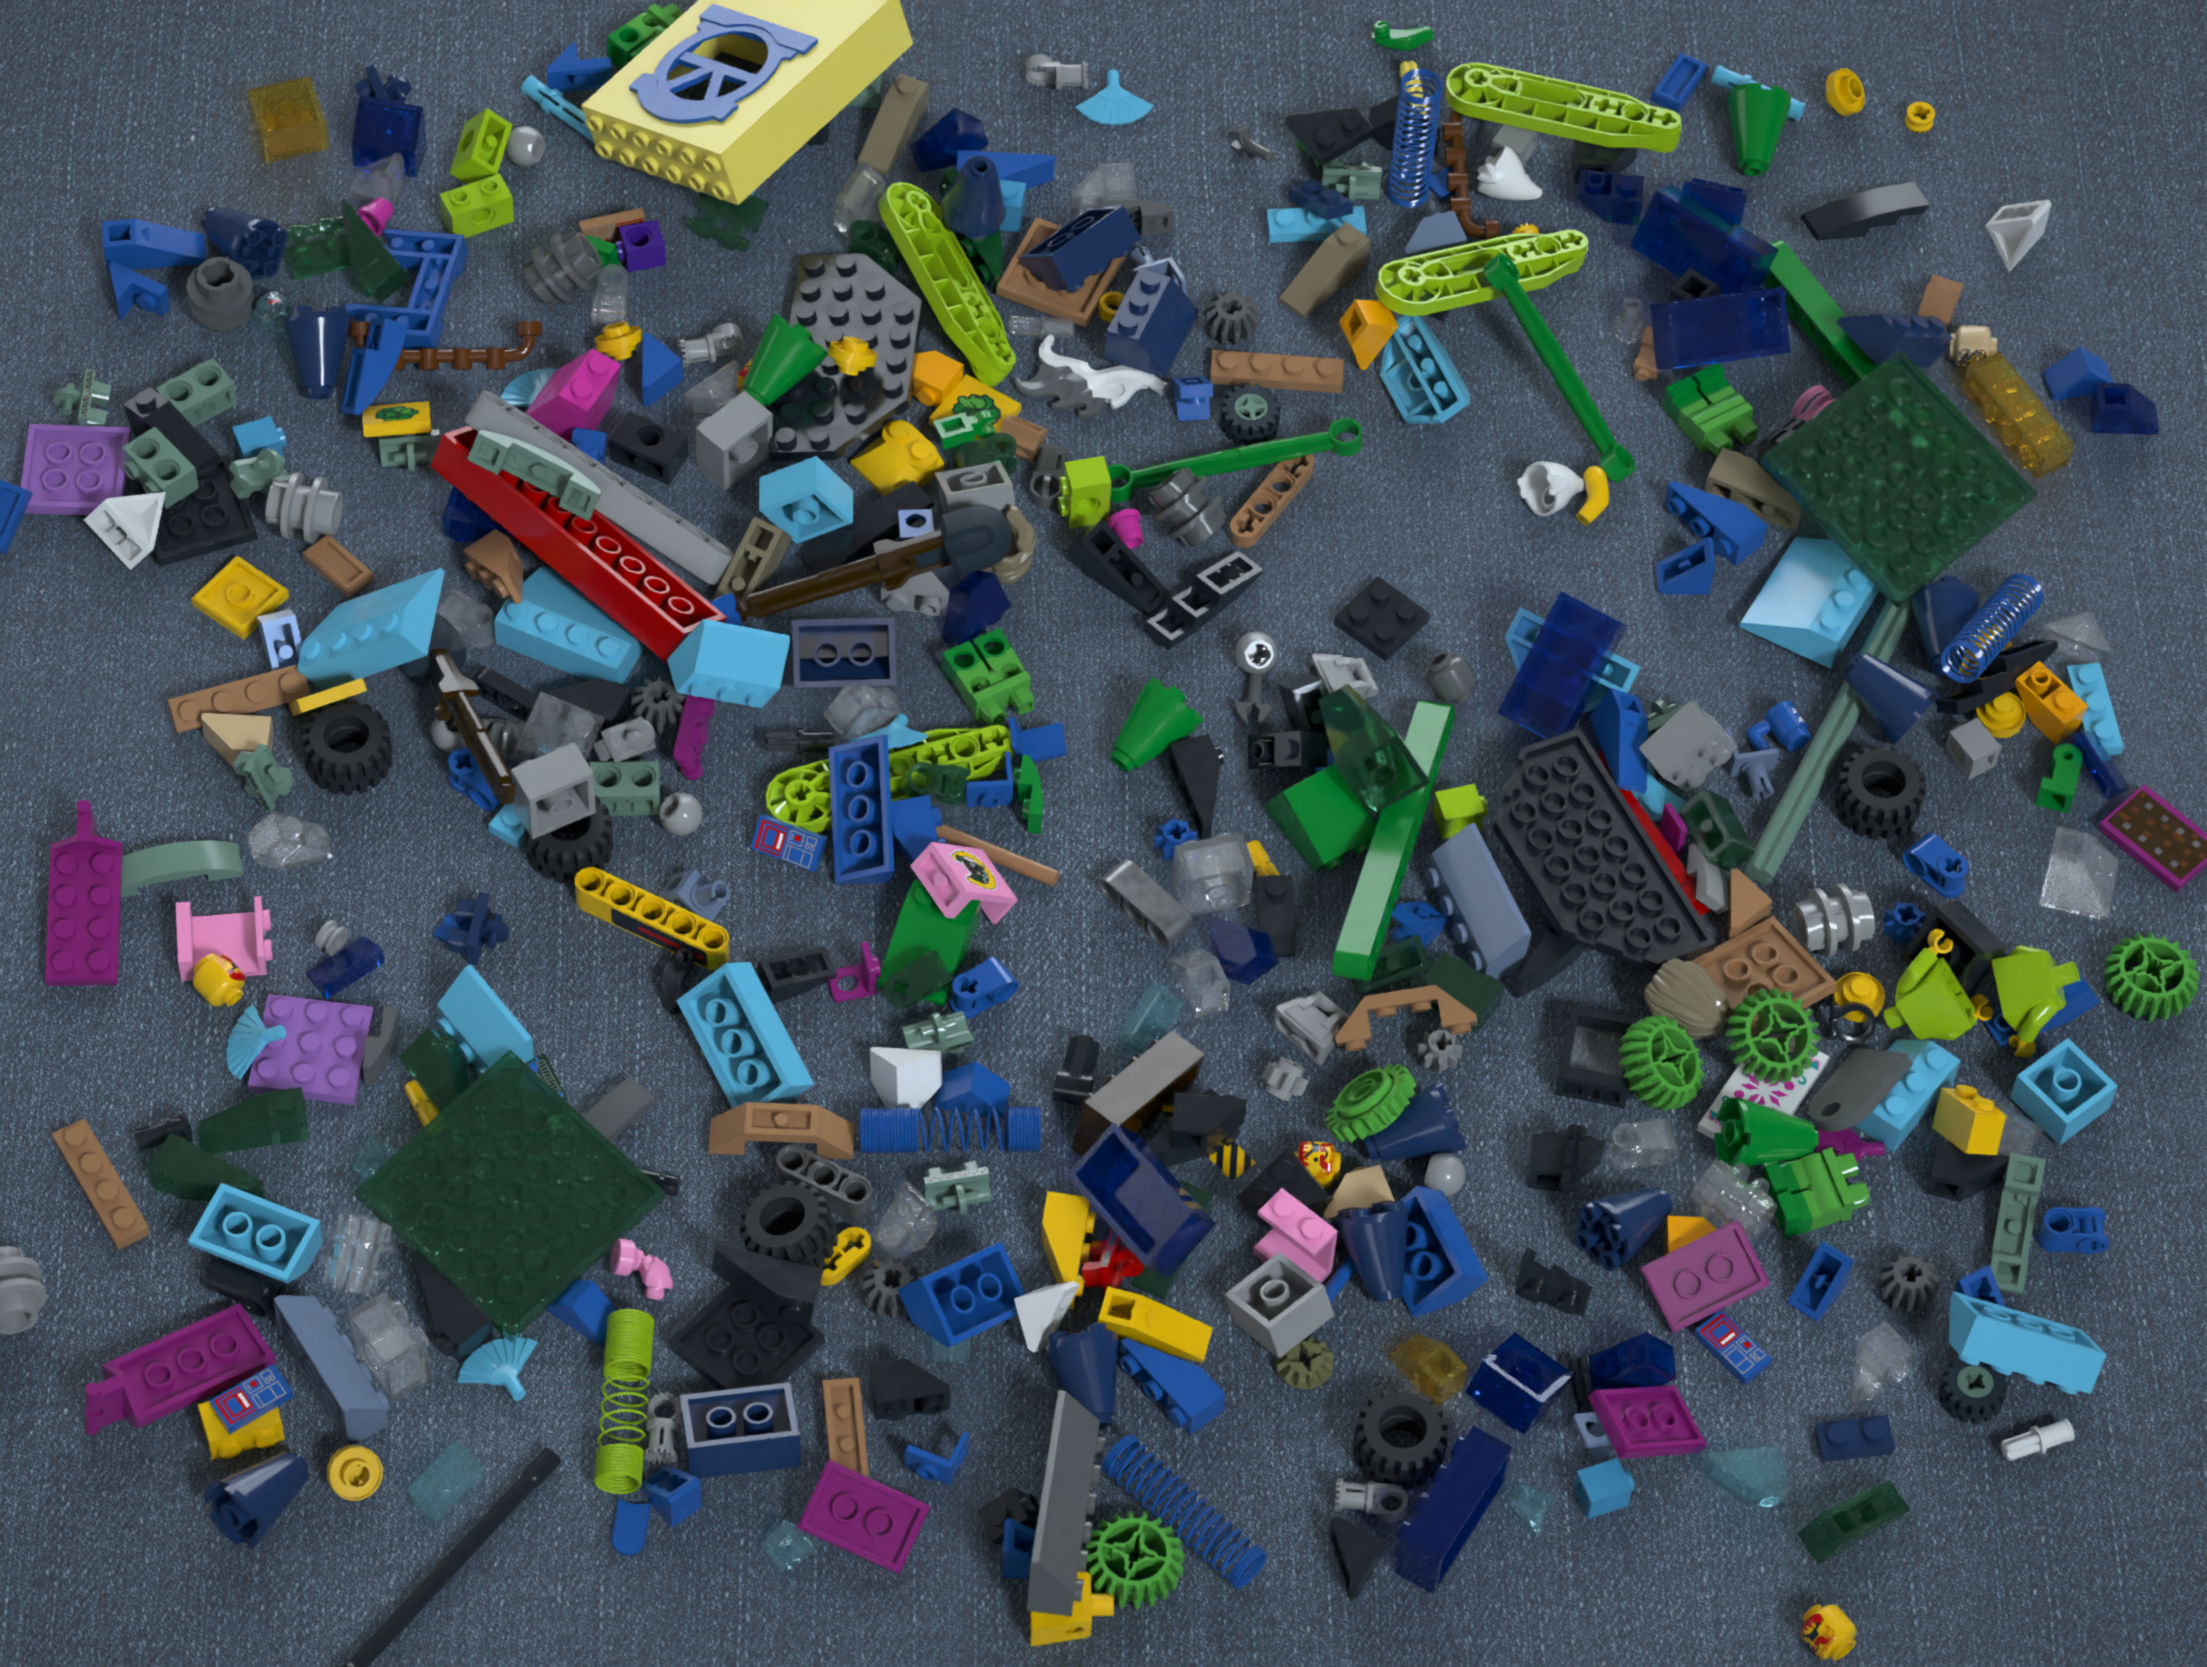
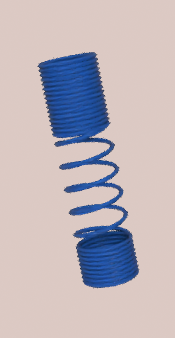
M993 1106L988 1113L984 1144L979 1114L975 1107L971 1109L969 1114L965 1143L959 1110L956 1107L952 1109L947 1144L945 1142L941 1113L936 1107L932 1113L928 1146L923 1116L919 1107H912L911 1109L909 1107L907 1109L905 1107L900 1109L898 1107L896 1109L891 1107L889 1109H881L880 1107L878 1109L861 1108L860 1153H917L918 1114L924 1149L929 1153L936 1112L945 1153L949 1151L955 1112L963 1152L966 1153L968 1150L973 1113H975L980 1147L984 1153L987 1149L992 1111L996 1123L999 1148L1002 1153L1005 1151L1006 1141L1009 1153L1011 1151H1019L1020 1153L1022 1151L1027 1153L1029 1151L1039 1152L1041 1149L1040 1107L1027 1106L1025 1108L1024 1106H1016L1014 1108L1009 1106L1007 1108L1003 1144L997 1111Z

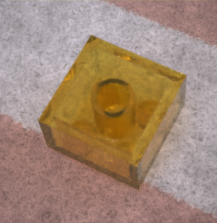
M310 76L247 90L250 117L266 163L329 149L327 123Z

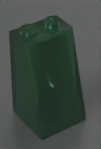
M1349 684L1318 700L1336 768L1369 816L1430 784L1429 778L1398 732Z

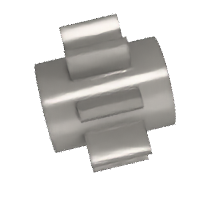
M1439 1027L1437 1031L1431 1034L1425 1032L1423 1043L1418 1045L1417 1051L1418 1056L1425 1057L1423 1067H1429L1437 1071L1438 1074H1441L1443 1070L1449 1067L1455 1069L1457 1058L1462 1056L1463 1050L1462 1045L1455 1044L1457 1035H1452L1448 1031L1443 1030L1442 1027Z
M1281 1057L1279 1063L1269 1062L1262 1075V1078L1268 1080L1265 1090L1285 1101H1289L1292 1095L1296 1097L1297 1095L1302 1096L1309 1082L1303 1078L1305 1068L1285 1057Z

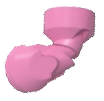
M617 1238L614 1241L610 1255L611 1274L628 1276L634 1270L640 1271L642 1282L647 1285L644 1293L646 1298L662 1300L665 1296V1288L673 1289V1281L666 1263H663L659 1258L653 1257L651 1254L646 1256L644 1251L636 1247L633 1240Z

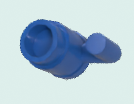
M1788 700L1773 706L1765 714L1764 719L1748 728L1745 734L1755 751L1770 749L1762 737L1770 731L1773 732L1780 744L1784 745L1790 752L1802 748L1811 739V735L1807 730L1808 726L1797 712L1794 704Z

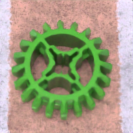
M2152 931L2146 938L2137 932L2132 940L2125 936L2120 945L2116 944L2112 948L2110 956L2107 957L2104 965L2103 981L2107 983L2105 987L2106 993L2113 994V1004H2123V1014L2132 1010L2135 1012L2136 1020L2142 1015H2147L2151 1023L2158 1015L2165 1022L2170 1014L2177 1017L2182 1009H2187L2190 1006L2198 990L2199 972L2195 971L2197 967L2196 960L2189 959V949L2179 950V940L2171 944L2167 942L2166 934L2161 939H2157ZM2134 962L2137 963V967H2133L2132 971H2125V967ZM2172 982L2177 983V987L2166 992L2165 987H2168Z
M1773 988L1768 993L1765 989L1756 991L1754 996L1751 994L1745 996L1742 1000L1743 1004L1739 1003L1733 1008L1736 1015H1732L1727 1021L1733 1029L1726 1031L1724 1036L1734 1040V1043L1728 1045L1727 1050H1736L1738 1054L1733 1059V1063L1743 1062L1745 1064L1742 1074L1747 1075L1754 1070V1081L1760 1082L1766 1077L1768 1084L1773 1085L1778 1082V1079L1784 1084L1791 1081L1792 1077L1798 1078L1804 1073L1803 1069H1808L1812 1066L1813 1062L1810 1057L1816 1056L1819 1052L1812 1044L1819 1042L1821 1036L1812 1032L1819 1025L1818 1022H1810L1808 1019L1813 1010L1807 1009L1803 1011L1801 1009L1804 999L1798 998L1792 1002V992L1786 991L1780 996L1778 988ZM1757 1013L1759 1018L1756 1021L1757 1033L1751 1036L1752 1020ZM1779 1014L1783 1016L1789 1022V1024L1784 1023L1781 1020ZM1768 1034H1784L1779 1038L1771 1039V1037L1762 1039V1037ZM1795 1036L1794 1052L1789 1059L1787 1054L1790 1052L1788 1043L1790 1038ZM1757 1049L1762 1050L1766 1054L1767 1059L1763 1057L1757 1051Z
M1656 1015L1640 1019L1639 1022L1632 1024L1627 1029V1033L1621 1037L1623 1046L1618 1049L1619 1053L1623 1056L1619 1064L1624 1067L1626 1072L1623 1077L1628 1078L1630 1082L1629 1090H1636L1638 1101L1645 1100L1648 1108L1655 1107L1658 1111L1675 1110L1683 1107L1686 1103L1691 1102L1693 1098L1697 1097V1092L1703 1088L1700 1080L1705 1077V1074L1700 1067L1705 1062L1699 1059L1698 1052L1700 1048H1695L1693 1044L1694 1036H1688L1686 1034V1026H1678L1675 1018L1668 1019L1665 1015Z
M1130 1510L1127 1513L1126 1519L1122 1520L1115 1513L1112 1516V1524L1102 1520L1099 1524V1531L1092 1530L1090 1544H1085L1084 1550H1088L1086 1570L1091 1574V1583H1094L1093 1590L1095 1593L1106 1592L1107 1594H1113L1114 1599H1119L1121 1610L1126 1606V1602H1133V1606L1137 1611L1141 1606V1601H1145L1151 1608L1155 1605L1156 1597L1165 1601L1168 1597V1590L1175 1591L1178 1586L1177 1578L1183 1575L1182 1563L1184 1562V1553L1179 1550L1181 1549L1180 1539L1173 1537L1174 1530L1172 1526L1161 1529L1162 1520L1160 1517L1150 1522L1148 1521L1146 1511L1141 1515V1519L1134 1518V1514ZM1145 1543L1154 1547L1161 1556H1158L1156 1551L1148 1549ZM1138 1551V1561L1134 1562L1132 1569L1129 1570L1130 1559H1134L1135 1552ZM1106 1564L1111 1565V1569L1119 1571L1123 1578L1115 1575ZM1148 1577L1147 1579L1139 1580L1140 1578Z

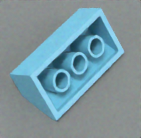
M750 962L724 964L676 1000L732 1108L745 1102L787 1104L814 1085Z
M1953 1291L1951 1295L1949 1344L1959 1353L1958 1358L1975 1366H1978L1980 1362L1990 1364L1993 1370L2005 1375H2011L2013 1371L2024 1374L2023 1377L2039 1385H2044V1382L2048 1381L2056 1384L2055 1386L2058 1389L2075 1395L2077 1390L2091 1394L2107 1354L2083 1330Z

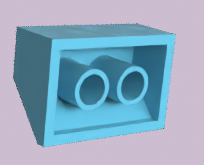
M703 619L667 659L676 693L762 708L780 689L790 638L789 635Z
M471 964L466 966L437 1004L438 1020L436 1025L444 1038H451L455 1042L460 1057L465 1063L471 1062L475 1066L477 1075L486 1088L492 1087L494 1089L497 1086L494 1082L496 1081L497 1084H501L502 1081H498V1079L505 1080V1076L509 1074L511 1077H514L513 1071L515 1072V1077H519L521 1066L523 1069L520 1078H523L527 1066L526 1077L531 1060L534 1063L533 1038Z
M1897 1039L1887 1051L1907 1053L1913 1065L1873 1112L1863 1121L1854 1125L1876 1141H1884V1146L1892 1152L1899 1147L1939 1100L1941 1088H1949L1954 1083L1960 1059L1931 1040Z
M221 1183L188 1240V1245L285 1283L293 1281L308 1271L323 1244L319 1220Z

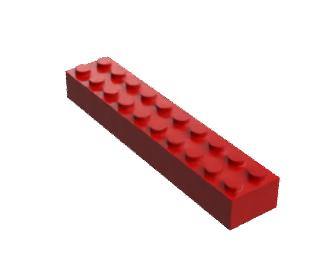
M470 426L443 434L431 467L441 474L444 480L453 484L465 494L468 500L474 502L489 514L492 520L498 522L513 534L516 540L531 549L540 560L555 569L564 580L579 589L588 600L603 609L612 620L618 622L633 634L636 640L644 643L656 653L660 660L668 663L667 659L703 619L725 623L727 616L602 513L595 509L591 519L587 521L559 507L560 498L502 469L496 475L467 460L478 434V431Z

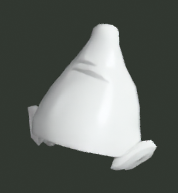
M1504 146L1495 157L1488 156L1485 165L1480 166L1477 170L1480 173L1477 177L1479 180L1477 191L1489 197L1503 200H1532L1542 195V189L1531 181L1529 175L1525 173L1517 154L1507 146Z
M1548 461L1531 464L1526 468L1523 476L1517 479L1520 497L1526 500L1528 506L1535 514L1544 517L1551 516L1564 508L1573 495L1586 489L1584 480L1577 476L1570 468Z

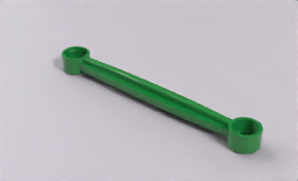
M1499 253L1483 266L1486 278L1493 287L1503 292L1545 368H1548L1554 378V383L1600 452L1599 462L1603 471L1614 482H1622L1636 471L1633 457L1623 446L1616 443L1566 354L1518 282L1520 279L1518 268L1509 257Z
M1340 418L1330 425L1329 431L1221 450L1133 471L1123 464H1112L1107 466L1110 479L1120 478L1128 481V483L1121 488L1111 487L1110 502L1120 503L1128 500L1133 495L1134 489L1157 486L1182 467H1188L1196 477L1202 474L1208 477L1286 461L1327 450H1332L1339 456H1352L1358 453L1362 447V427L1354 419ZM1344 432L1357 436L1349 442L1335 439L1338 434Z

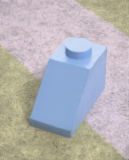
M291 609L258 616L257 621L271 671L298 664L302 642L296 616Z

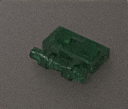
M702 193L696 207L706 212V215L702 220L691 216L688 220L687 228L696 231L697 236L709 239L710 237L722 242L723 247L734 250L736 248L747 252L750 240L741 236L745 229L757 233L770 204L751 194L739 205ZM719 218L732 223L728 231L716 226Z
M326 216L319 218V222L302 226L301 223L292 224L290 229H285L288 234L286 243L294 241L295 244L284 249L293 281L357 266L356 255L348 233L336 236L334 234V231L345 229L342 216L332 219ZM323 235V239L310 242L305 240V238Z

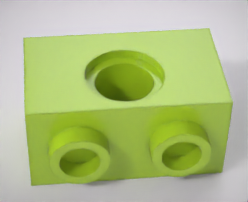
M488 108L467 121L464 125L449 173L465 184L497 175L512 124Z
M500 173L439 194L441 219L449 234L464 235V238L514 222L513 196Z
M1104 456L1064 462V475L1059 477V488L1062 496L1058 497V508L1061 517L1066 516L1070 529L1094 525L1101 519L1107 523L1109 519L1112 482Z

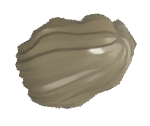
M1008 504L1005 516L1011 526L1010 550L1002 561L989 568L979 570V574L993 584L1010 585L1016 583L1017 580L1030 570L1032 555L1036 544L1034 528L1028 523L1020 509L1011 504Z
M1675 957L1672 960H1668L1661 966L1657 975L1653 976L1652 982L1647 984L1644 990V998L1652 1015H1665L1668 1019L1675 1018L1678 1026H1686V1034L1688 1036H1694L1693 1041L1718 1037L1721 1029L1726 1024L1727 1017L1725 1013L1729 1006L1727 996L1716 987L1706 970L1692 961L1683 962Z

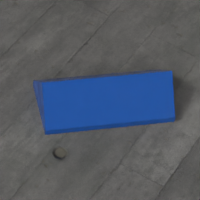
M883 734L829 747L836 884L889 883L894 874L888 735Z

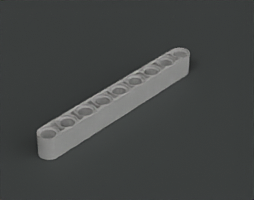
M487 390L481 391L465 417V422L478 432L480 430L490 431L519 439L543 449L570 464L589 478L602 491L595 507L597 511L703 581L712 585L718 584L734 557V553L729 548L501 397Z

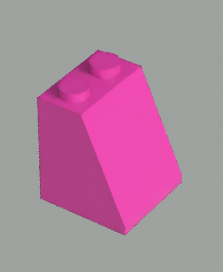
M593 348L556 370L525 413L531 415L532 419L571 444L575 428L595 431L610 410L621 364Z

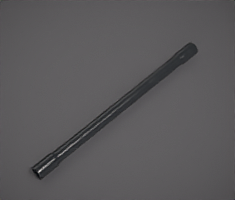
M545 1447L524 1469L519 1479L351 1659L340 1667H369L536 1487L540 1486L561 1464L559 1456L553 1450Z

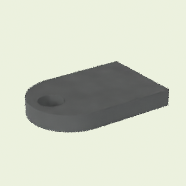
M1856 1047L1812 1098L1808 1111L1816 1127L1825 1132H1837L1848 1129L1863 1121L1913 1065L1907 1053Z

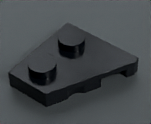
M1356 107L1296 114L1286 117L1288 129L1320 166L1374 136V127Z
M1286 1148L1236 1197L1255 1221L1262 1226L1269 1223L1258 1215V1211L1281 1188L1306 1207L1319 1203L1325 1205L1334 1200L1330 1193L1289 1148Z
M1526 1247L1521 1260L1515 1294L1523 1296V1298L1530 1302H1542L1554 1306L1565 1314H1577L1584 1317L1592 1287L1580 1279L1572 1277L1566 1270L1556 1264L1552 1265L1549 1270L1534 1260L1537 1252Z

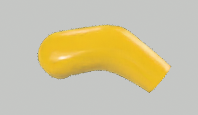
M1599 466L1587 468L1583 475L1587 499L1576 514V517L1586 526L1593 522L1609 504L1607 476Z

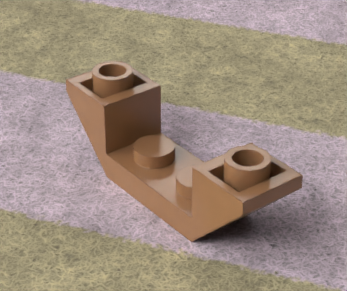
M1431 985L1364 996L1337 1033L1335 1039L1338 1047L1345 1046L1346 1052L1366 1049V1043L1373 1042L1369 1014L1375 1013L1376 1018H1386L1397 1015L1396 1009L1409 1007L1412 1013L1432 1010V1004L1434 1003L1439 1005L1443 1030H1450L1452 1035L1472 1032L1471 1026L1478 1025L1477 1015L1438 986Z
M745 1102L711 1119L709 1154L745 1155L746 1141L816 1143L817 1155L823 1158L853 1160L855 1125L820 1105Z

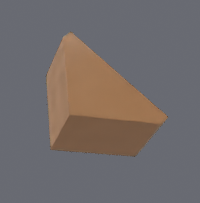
M1732 868L1727 883L1729 892L1727 941L1768 919L1773 902L1740 870Z

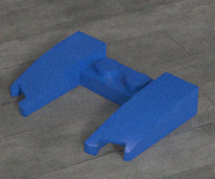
M385 229L383 233L389 241L381 249L368 245L365 248L364 254L366 259L419 271L407 308L346 303L347 315L355 316L357 322H370L371 318H384L409 324L403 345L404 349H437L444 328L441 317L455 276L461 277L469 253L464 235Z

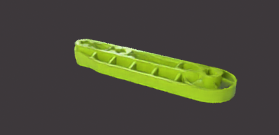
M1476 62L1459 65L1451 70L1446 79L1445 99L1449 106L1458 113L1469 117L1610 148H1643L1668 153L1675 150L1680 141L1682 124L1678 113L1669 109L1651 106L1624 93Z
M904 182L891 184L879 199L878 208L883 221L946 334L963 352L976 377L988 386H997L999 382L1006 378L1016 363V356L1007 341L1000 315L956 236L944 223L941 210L933 198L913 184Z
M1564 230L1550 234L1515 233L1394 260L1385 264L1380 269L1375 282V294L1378 300L1388 309L1407 316H1424L1505 297L1503 292L1492 286L1483 271V266L1499 253L1509 257L1516 265L1520 273L1518 282L1525 292L1545 288L1565 275L1575 273L1580 269L1588 251V239L1577 230Z
M1001 725L973 729H935L924 732L928 737L921 742H916L910 746L905 745L900 748L889 749L891 802L929 795L930 801L958 794L966 789V782H978L991 773L1003 769L1005 752H1010L1011 760L1014 755L1010 730ZM829 759L789 769L778 774L769 783L765 794L767 815L814 833L831 829L832 811ZM815 815H821V817L814 819Z

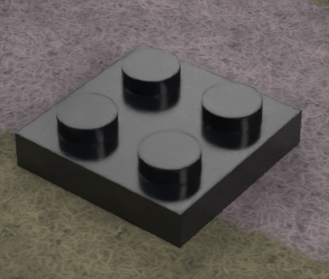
M1377 576L1335 616L1334 625L1386 662L1429 621L1430 613Z

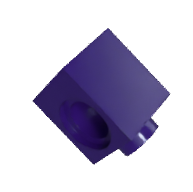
M658 220L619 227L620 241H615L619 261L624 260L627 273L666 265L665 243Z

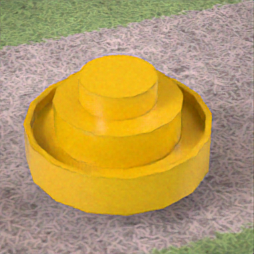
M1841 68L1828 75L1825 92L1828 104L1843 116H1851L1862 110L1865 104V93L1857 75L1847 68Z
M619 322L604 327L602 329L603 334L594 338L596 351L605 352L606 356H613V359L618 361L633 356L632 351L637 349V344L643 341V334L639 326L629 327L628 322Z
M843 337L842 342L832 341L827 353L829 357L834 359V363L839 366L840 372L857 376L859 371H865L867 367H874L878 356L877 352L868 348V342L854 337Z
M2006 692L1989 703L1976 708L1974 718H1978L1993 737L2007 738L2017 734L2023 727L2026 709L2023 702L2016 695Z
M1861 972L1848 973L1842 976L1837 981L1836 992L1832 995V1002L1838 1003L1840 1007L1853 1002L1863 1003L1871 1008L1875 1017L1882 1011L1885 999L1884 989L1880 982L1871 975ZM1851 1011L1843 1016L1845 1019L1853 1022H1868L1867 1015L1861 1011Z
M359 1444L347 1445L338 1449L330 1458L326 1468V1478L330 1488L341 1498L349 1501H358L371 1496L379 1488L383 1478V1467L379 1457L369 1448Z

